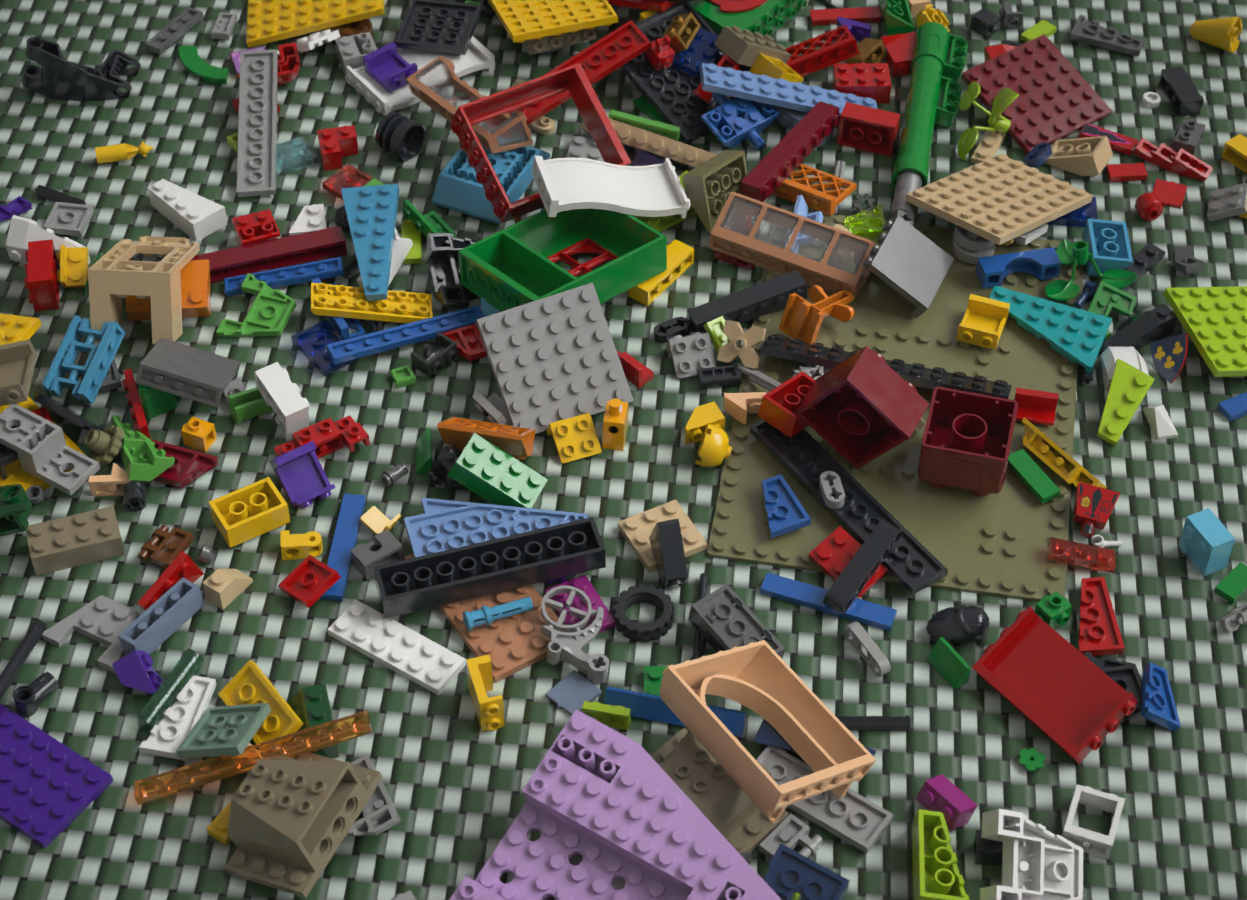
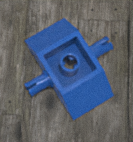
M713 92L712 97L720 106L702 115L701 119L724 146L734 148L749 140L757 151L761 150L766 145V142L758 134L779 116L780 112L776 107L737 97L729 100L726 95Z

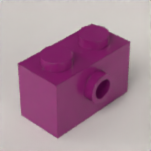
M943 774L926 780L916 797V800L928 811L942 812L947 828L951 831L968 824L978 806Z

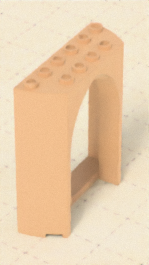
M765 640L755 643L751 642L723 652L719 651L709 656L704 655L698 659L687 660L677 665H669L662 673L664 677L660 687L661 699L772 824L778 821L787 805L828 790H831L839 799L843 798L853 781L857 780L859 782L876 761L870 752ZM705 694L733 700L760 715L772 725L815 773L778 785L708 708L705 702Z

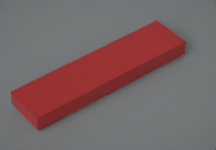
M879 6L809 11L812 26L837 24L838 17L861 23L881 22Z

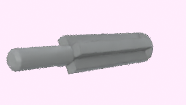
M742 365L738 368L740 372L749 376L750 381L768 391H772L781 385L778 381L758 370L751 371Z

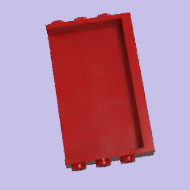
M1030 606L1017 615L1016 621L1001 632L1000 638L994 644H990L985 649L984 655L972 666L974 671L1078 764L1092 750L1095 751L1102 745L1103 738L1118 728L1120 725L1119 721L1125 715H1130L1135 710L1136 703L1138 702L1134 694L1125 691L1037 616Z

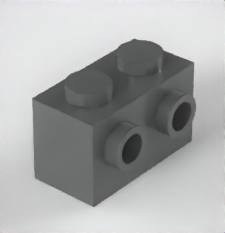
M1184 119L1181 126L1177 125L1169 147H1172V150L1177 153L1182 148L1195 156L1203 139L1206 125Z

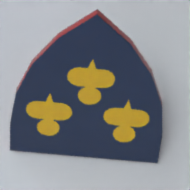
M1187 333L1151 342V354L1155 368L1170 383H1173L1185 363L1188 346Z

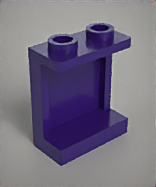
M394 42L363 56L365 71L388 93L408 84L406 79L418 71L416 63L409 64L398 54L397 45Z
M314 441L270 461L292 508L299 506L300 509H303L313 504L311 500L316 497L322 500L332 495L330 491L336 488L334 484H330L314 451L317 449Z

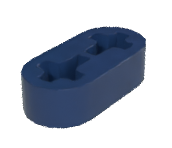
M1043 142L1036 145L1024 158L1026 165L1033 168L1041 166L1053 153L1050 143Z

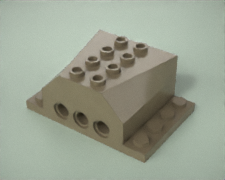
M685 728L651 755L655 762L738 853L744 851L753 852L789 816V813L784 810L778 821L772 824L697 738ZM760 764L762 768L771 776V772L762 764Z
M302 751L297 759L278 755L257 760L231 799L228 835L237 846V849L224 869L230 875L306 898L383 777L380 771L350 764L349 761H339Z

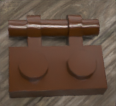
M162 524L159 529L152 533L150 541L144 543L141 547L138 558L141 561H145L149 556L152 564L167 569L181 551H186L193 542L194 536L192 533L173 527L168 532L169 527Z

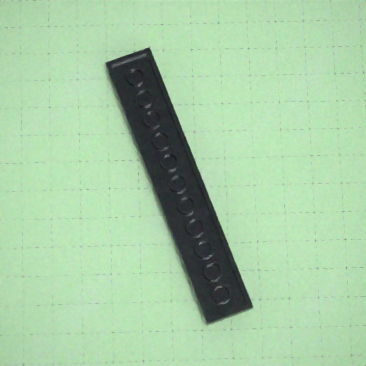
M778 334L768 336L760 349V354L831 369L858 352L844 351L843 348L836 346L828 348L817 342L811 344L803 343L804 341L798 338L784 339L782 335ZM885 359L886 364L903 380L908 381L914 386L933 390L935 387H944L1009 399L1012 385L1003 380H995L994 382L987 380L983 376L970 377L966 376V373L959 371L950 373L940 367L931 369L926 368L925 365L920 363H913L911 365L906 364L901 359Z
M765 420L750 426V433L862 545L882 519L902 530L899 541L882 564L911 595L947 576L948 569L805 429L790 438ZM826 471L835 472L840 477L845 492V501L841 508H829L824 502L819 482L821 474Z

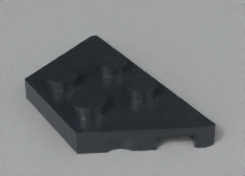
M1084 652V656L1125 691L1134 694L1138 701L1135 710L1130 715H1125L1119 721L1120 725L1141 712L1143 682L1136 664L1126 661L1120 662L1109 657L1102 660L1091 657L1092 653Z

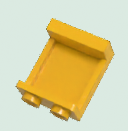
M970 294L967 310L962 322L958 325L956 340L996 350L1008 319L1010 304Z
M489 654L467 659L468 689L481 731H494L504 727L502 695L487 697L486 694L487 691L493 690L492 664Z

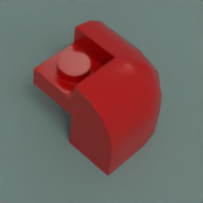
M296 42L278 45V85L294 81L299 74L300 58Z

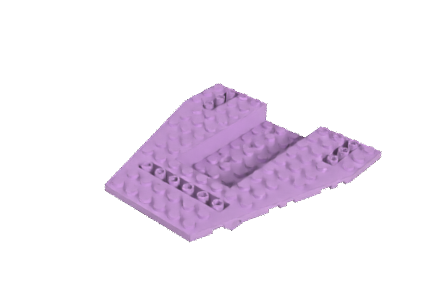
M577 709L523 788L522 792L527 801L475 881L465 876L450 900H544L546 897H554L555 900H781L639 743ZM535 830L541 832V836L537 841H530L528 839L530 832ZM575 854L583 856V860L579 865L570 864V858ZM504 873H512L513 880L504 884L500 881ZM621 878L625 880L626 884L622 889L616 890L612 888V882L615 879Z

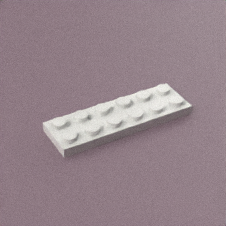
M355 600L328 628L329 636L438 696L466 666L465 658L391 618H385L384 614L358 600Z

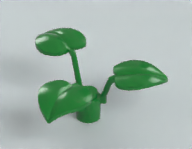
M1063 239L1057 247L1056 253L1061 261V265L1073 263L1071 279L1069 282L1062 279L1050 282L1045 288L1046 297L1056 301H1066L1077 296L1080 287L1077 284H1073L1076 265H1084L1089 259L1099 278L1118 289L1125 288L1138 277V274L1122 269H1108L1104 271L1103 275L1093 259V254L1089 253L1087 242L1076 241L1070 243Z

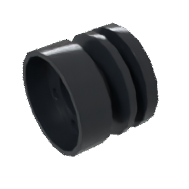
M391 112L383 117L377 127L375 135L376 144L403 160H410L419 153L423 146L425 129L421 124L408 119L406 116H402V114L397 112Z

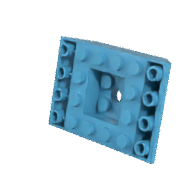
M497 137L499 147L508 146V144L512 145V143L517 144L516 142ZM530 146L494 154L483 147L510 203L519 200L533 181L532 167L534 156H542L543 160L550 158V153ZM460 147L439 174L432 204L501 224L499 218H496L491 202L485 197V190L482 184H479L474 168L468 163V156L465 150L463 151Z

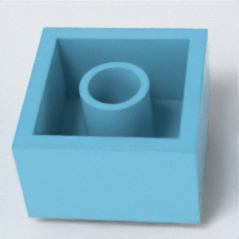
M1207 508L1186 517L1178 546L1192 561L1194 567L1203 576L1227 567L1235 538L1214 513Z

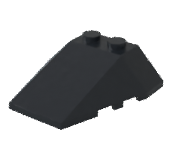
M428 233L426 265L434 298L443 305L464 304L480 298L461 285L458 251L475 242H472L469 238L460 239L453 237V234Z

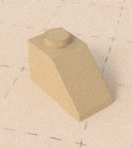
M218 568L203 582L206 600L224 610L253 582V579L237 569Z

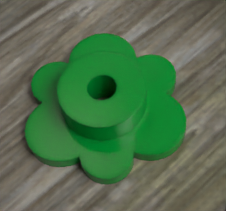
M1036 748L1022 749L1020 751L1019 764L1025 766L1027 771L1033 772L1044 767L1043 762L1046 760L1044 753L1038 752Z

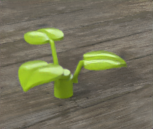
M974 81L969 84L968 89L960 98L959 108L965 111L973 104L990 116L988 119L990 127L974 126L972 129L967 128L962 133L957 143V153L961 160L965 161L966 155L976 143L979 136L978 130H986L993 133L997 130L1002 134L1008 131L1011 122L1000 114L1019 94L1007 87L1001 89L993 101L994 107L991 113L975 102L980 93V85Z

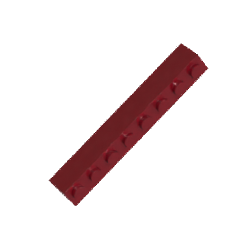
M819 101L741 181V195L761 202L770 197L771 193L790 176L791 172L839 125V107Z
M341 226L196 255L191 260L209 259L210 284L222 282L224 278L347 255V247Z

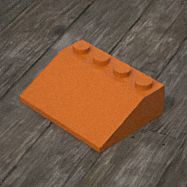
M209 259L191 260L181 270L182 318L211 316ZM135 295L126 297V314L130 321L151 320L150 296L145 299L137 298Z
M451 417L437 424L444 443L448 445L456 444L460 450L464 449L473 434L476 433L507 454H513L515 459H526V457L533 453L536 429L459 417Z

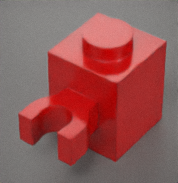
M668 35L664 36V39L660 38L651 42L652 47L646 50L645 57L657 71L663 68L666 69L673 63L675 52L669 46L671 39Z

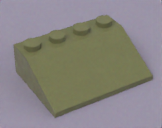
M724 150L683 175L685 193L708 232L712 231L730 193L733 191L741 194V181L748 175L744 151ZM729 210L726 216L724 217L721 225L726 223V221L728 220Z

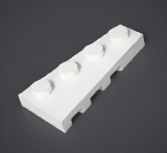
M193 675L176 697L177 701L166 710L164 718L159 725H155L150 731L151 735L149 738L141 743L139 746L140 753L179 759L176 750L206 711L217 685L216 679Z

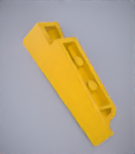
M1024 417L1022 420L1025 432L1023 445L1069 484L1073 483L1076 488L1079 482L1104 489L1107 488Z

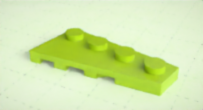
M1119 358L1115 363L1109 392L1096 435L1114 446L1155 378Z

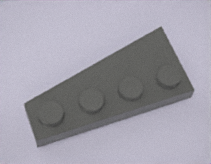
M1079 15L1070 34V40L1139 57L1144 45L1143 40L1126 33L1119 34L1110 26L1108 28L1099 25L1100 22L1095 20L1090 22L1085 19L1086 16Z

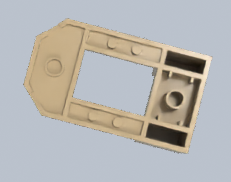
M157 236L138 237L139 241L131 242V239L120 240L88 269L91 329L101 330L104 322L109 323L110 321L117 322L122 328L121 298L135 295L137 298L145 299L150 296L152 344H156L161 338L176 342L183 334L181 270L200 251L199 243L191 242L190 244L187 238ZM135 253H142L143 256L162 254V257H164L160 262L129 260Z

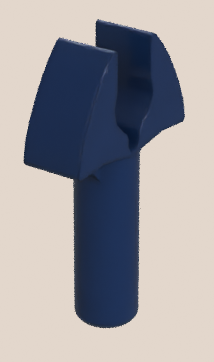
M1091 281L1085 283L1083 292L1074 303L1075 308L1080 309L1085 301L1089 303L1095 291L1096 283Z

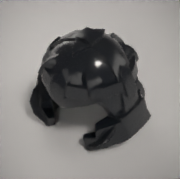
M456 444L445 446L437 457L436 463L427 474L431 484L441 485L451 490L463 487V485L447 476L461 454V450Z

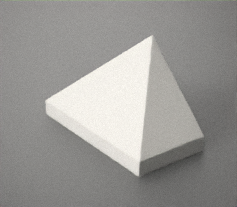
M1164 405L1143 407V412L1157 440L1178 437V433Z

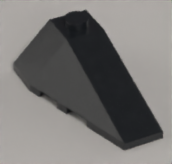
M1165 304L1149 306L1132 313L1105 338L1100 353L1102 354L1108 347H1134L1137 350L1151 344V342L1172 335L1177 316Z

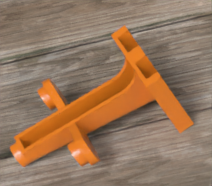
M814 285L808 290V297L814 304L809 303L796 293L790 294L778 329L791 338H798L803 340V343L811 344L816 341L823 318L829 315L842 322H848L853 318L854 309L847 304L854 300L852 292L842 290L828 297L823 288L818 285Z

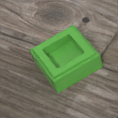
M410 365L390 370V376L397 389L416 383V377Z

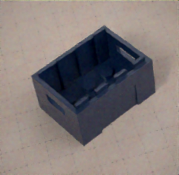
M781 843L768 865V872L763 879L781 900H792L791 896L793 893H799L801 900H844L848 893L850 881Z

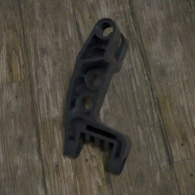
M30 37L27 39L25 55L28 59L37 62L42 67L26 65L23 69L22 85L52 100L88 102L126 99L131 93L132 86L127 81L121 79L120 76L133 77L138 75L141 64L138 60L122 51L112 50L99 69L67 61L62 56L58 43L38 37ZM127 65L135 66L136 70H131ZM123 87L127 92H122L118 88Z

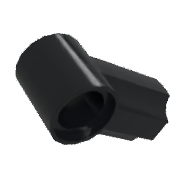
M43 673L28 686H20L13 691V699L18 715L22 717L32 716L37 712L38 704L59 688L58 681L51 673Z

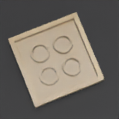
M676 499L618 522V529L648 573L657 569L649 537L657 522L679 519L685 558L707 549V542Z

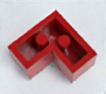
M354 125L317 130L324 171L343 169L341 157L359 154Z

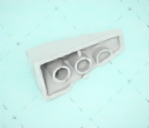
M15 215L11 219L6 241L9 259L22 263H28L25 259V250H28V242L53 239L56 255L60 251V245H65L67 248L85 247L67 237L62 239L53 234L54 231L49 228L44 230L36 226L37 222ZM88 253V265H89V264H90V257H89V253Z

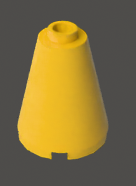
M1236 16L1199 20L1191 24L1189 32L1193 39L1228 52H1235L1240 43V40H1237L1238 34H1242V20Z

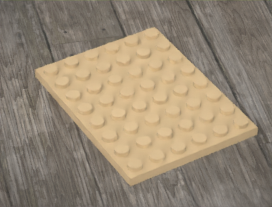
M998 154L907 193L906 201L1001 245L1090 203L1093 195L1087 193L1084 189L1071 186L1068 182L1057 180L1052 175L1039 172L1037 168L1028 167L1021 161L1012 160L1005 154Z

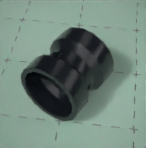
M132 481L124 486V505L127 510L137 512L146 507V487L143 483Z

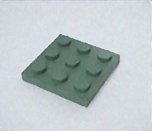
M269 704L208 707L176 750L179 759L241 755L271 712Z

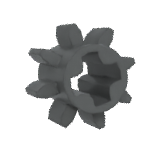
M857 194L858 199L851 201L855 206L852 211H858L859 217H862L863 213L866 216H870L869 211L876 209L872 207L875 199L869 200V194H865L864 198ZM864 202V204H866L867 207L862 209L860 203Z

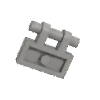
M790 814L759 845V851L772 859L780 843L792 850L799 844L803 848L798 853L808 858L819 850L818 846L823 842V839L819 835H815L812 839L807 837L810 827Z

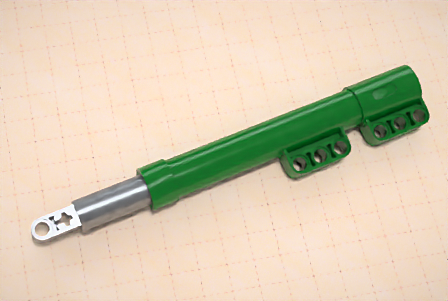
M928 22L921 25L916 33L911 62L912 73L898 156L894 162L891 180L895 193L890 219L893 221L899 215L912 226L916 223L918 206L907 202L906 195L927 185L930 169L928 163L934 124L950 127L959 111L962 85L958 80L965 67L968 49L967 40L950 34L944 25L937 22Z

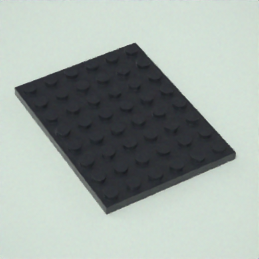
M683 1L663 12L635 23L648 40L653 42L656 39L663 38L665 30L669 28L672 19L676 15H684L690 12L693 14L701 27L687 50L675 53L670 67L657 71L645 57L646 51L620 67L664 120L670 125L680 127V138L685 144L712 132L701 119V116L720 105L715 99L707 103L696 96L694 91L701 83V64L712 63L717 65L725 55L723 51L714 45L719 36L688 1ZM740 64V71L749 72L745 65ZM726 95L729 100L736 98Z

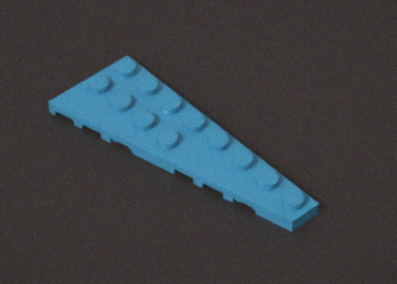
M398 184L342 188L341 192L367 301L385 300L388 294L399 186Z

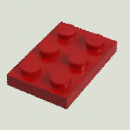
M840 526L809 553L808 558L833 581H836L862 545ZM883 564L880 565L857 596L858 599L888 574V569Z

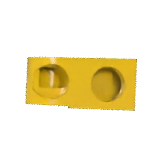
M289 530L280 531L282 561L305 559L309 555L318 557L323 552L322 537L318 532L310 531L306 534L290 535Z

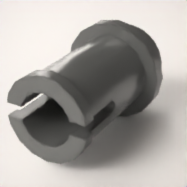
M399 462L390 470L383 471L380 479L385 486H393L396 480L408 473V468L403 462Z

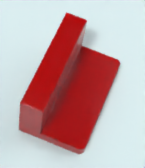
M617 351L628 381L640 388L654 378V372L625 351L623 353Z
M1016 387L1014 400L1018 402L1016 421H1022L1025 417L1031 423L1053 426L1059 394Z

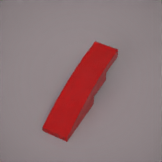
M1144 138L1140 140L1133 151V154L1167 171L1206 181L1213 169L1182 148L1177 153L1163 143L1156 147Z

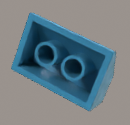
M1088 218L1082 233V241L1088 243L1089 253L1093 254V259L1100 272L1104 275L1105 270H1123L1131 266L1133 258L1126 222ZM1089 259L1086 263L1087 273L1090 276L1098 277Z

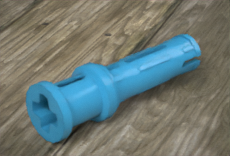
M528 596L490 608L484 605L479 610L463 611V621L467 631H472L477 626H490L493 621L533 611V603Z

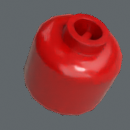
M1149 192L1137 198L1135 209L1143 220L1153 221L1161 216L1163 205L1157 195Z

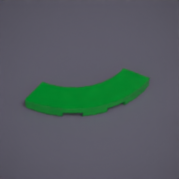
M179 46L180 61L188 73L194 77L203 78L206 82L227 84L228 68L216 67L204 62L198 55L197 46Z

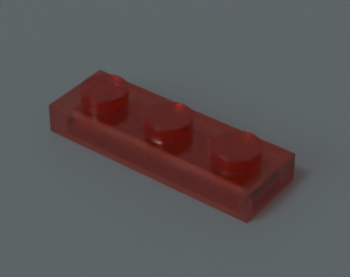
M1050 537L1048 541V560L1112 573L1116 568L1115 550Z

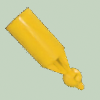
M141 142L139 147L126 143L95 147L98 164L129 160L138 153L146 157L148 152L153 150V146H148L144 142Z

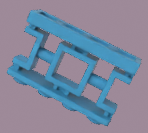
M74 315L64 339L60 343L57 354L52 360L50 369L44 377L42 387L53 396H60L63 387L72 388L71 394L76 399H83L86 403L93 404L125 335V331L117 322L112 321L109 323L104 322L101 330L91 329L90 321L87 318L81 319L80 316ZM82 336L87 337L85 343L80 342ZM96 339L101 340L98 346L93 345ZM80 351L90 353L84 366L74 364ZM66 371L71 372L68 379L63 378ZM79 374L85 375L82 382L77 381Z

